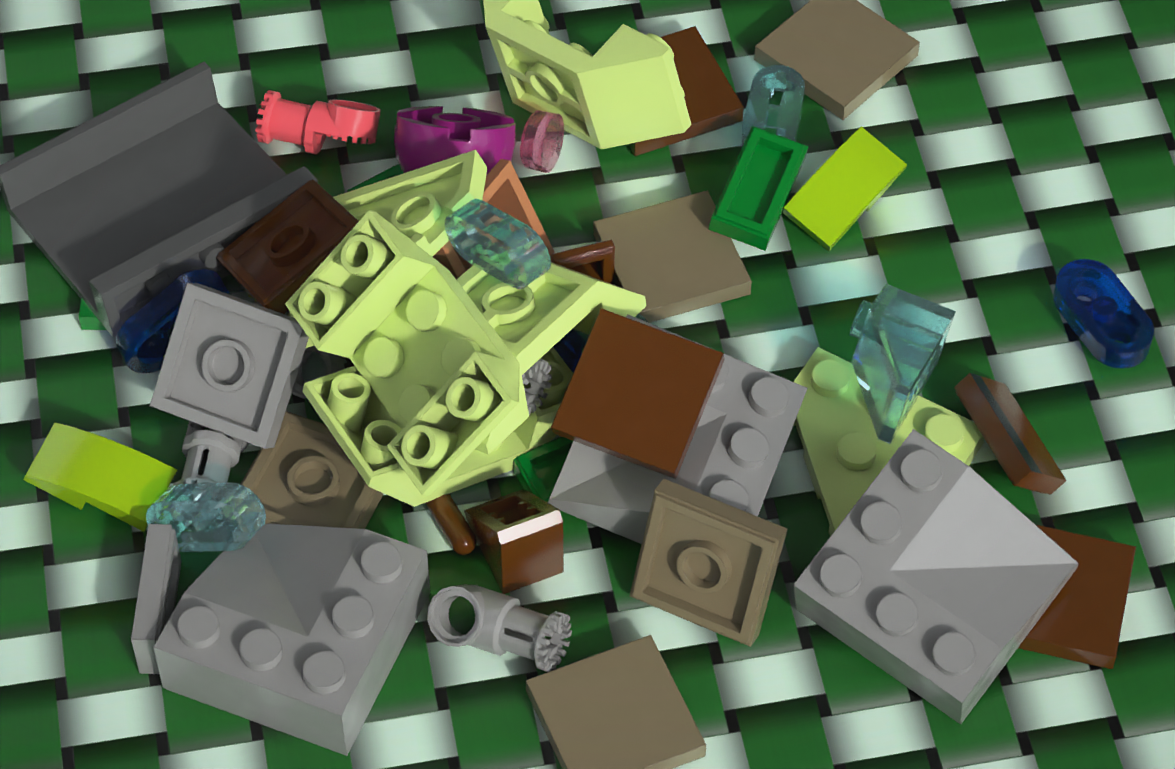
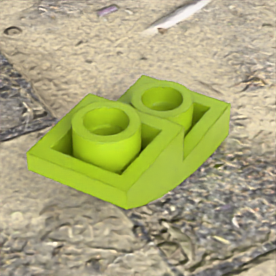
M861 126L784 206L783 213L827 251H830L865 210L867 212L907 168V164Z
M54 423L23 480L82 510L87 502L145 532L177 469L105 437L75 427Z

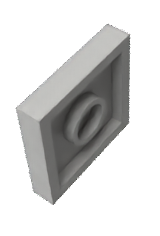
M187 283L150 406L264 449L274 448L309 337L293 317L199 283Z

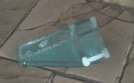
M888 284L884 285L873 304L865 300L862 301L854 318L850 336L859 339L851 362L879 440L891 444L938 364L956 311Z

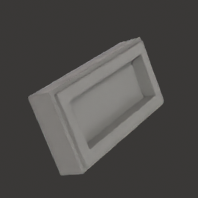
M148 524L131 636L139 674H159L153 647L176 605L182 560L176 532L170 524Z

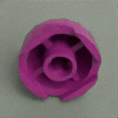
M443 106L402 109L397 112V122L394 131L396 158L402 172L406 173L476 150L487 166V176L500 159L512 162L516 143V123H514V119L511 116L475 108L463 107L462 114L443 113Z

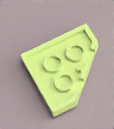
M473 150L334 196L333 198L358 221L369 210L377 212L433 257L481 210L487 166L478 152ZM289 311L288 316L294 318V316L292 315V313ZM308 339L306 348L314 346L310 339Z
M817 347L794 380V383L808 388L793 426L796 425L804 448L803 457L817 498L822 500L830 524V536L913 429L968 466L985 441L973 421Z

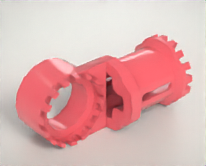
M268 90L265 93L264 101L260 104L264 110L258 109V114L263 115V118L256 119V124H259L255 129L258 142L269 144L275 139L304 146L305 152L315 155L321 151L326 136H332L336 140L340 137L342 138L341 141L347 142L348 136H351L352 143H357V139L361 138V144H366L367 139V144H375L381 112L377 107L347 100H329L328 103L316 101L313 105H307L282 99L279 92Z

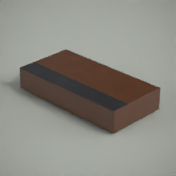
M969 373L954 387L956 389L955 393L1014 486L1051 495L1067 481L1005 383Z

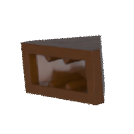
M521 489L464 510L467 522L476 536L477 543L502 594L564 572L563 520L558 508L529 491Z

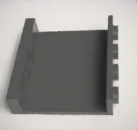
M205 61L0 165V189L7 211L77 295L84 300L113 337L182 301L187 283H199L208 287L230 275L216 258L218 254L309 180L314 179L318 183V180L305 166L287 175L218 103L211 68Z

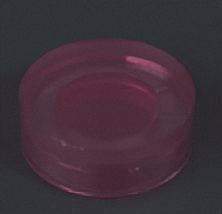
M537 110L528 118L520 145V157L526 169L549 173L555 167L561 153L564 138V122L560 114Z

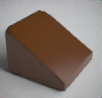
M612 239L554 253L546 259L549 262L614 284L615 246Z

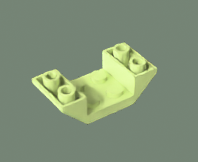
M483 0L486 29L512 103L601 150L684 133L692 125L684 99L685 93L681 87L674 63V53L670 46L659 36L652 33L645 35L622 24L595 55L592 56L583 46L577 43H570L568 45L549 34L550 26L543 15L539 0Z
M369 210L285 303L317 350L349 358L362 377L368 381L370 388L396 424L402 429L387 447L423 496L430 497L519 403L520 363L452 273L377 212Z
M498 244L457 279L458 283L520 363L519 403L475 450L489 455L529 417L522 375L570 330L575 329L590 335L601 308L624 317L627 314L636 317L647 306L645 296Z
M552 347L540 358L547 361L552 368L548 373L552 379L547 381L552 383L550 389L544 388L543 390L548 395L546 399L539 398L543 405L541 407L536 406V411L530 413V416L489 455L474 449L430 497L421 495L388 449L387 445L402 429L393 420L370 388L368 381L362 377L355 366L305 382L302 392L368 487L415 507L442 495L450 494L513 470V459L550 442L557 436L553 433L551 426L572 379L573 372L554 347ZM530 383L528 385L523 384L524 388L529 389L531 387Z

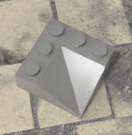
M627 314V316H626V318L632 319V320H634V321L643 323V324H645V325L654 327V328H656V329H659V330L665 331V332H667V333L676 335V336H678V337L684 338V339H686V340H689V339H687V338H685V337H682V336H680V335H677V334H675V333H672V332H670V331H667V330H665V329H663V328H660V327H658V326H655V325H653V324H650V323H648V322H646V321H643V320L638 319V318H636V317H633V316H631V315H628V314ZM724 354V363L676 479L573 441L548 503L560 511L640 544L643 541L654 490L663 479L758 517L808 388Z
M913 429L800 575L793 588L796 610L961 725L1078 568V562L971 467Z
M249 523L184 592L156 641L153 649L163 689L347 756L430 594L427 550L367 529Z

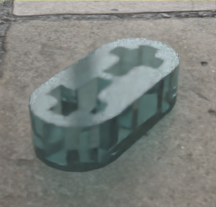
M771 65L762 68L755 74L742 124L741 149L752 126L763 130L766 128L776 129V135L796 142L805 93L804 79L796 70L784 65ZM774 91L784 92L780 105L770 104V98Z
M470 200L445 219V230L448 239L460 256L470 264L513 288L523 289L547 273L551 267L548 249L541 237L531 227L483 200Z
M232 482L177 484L170 486L148 508L146 514L147 525H172L176 532L180 552L235 551L242 549L265 525L266 520L265 509L259 497L249 488Z

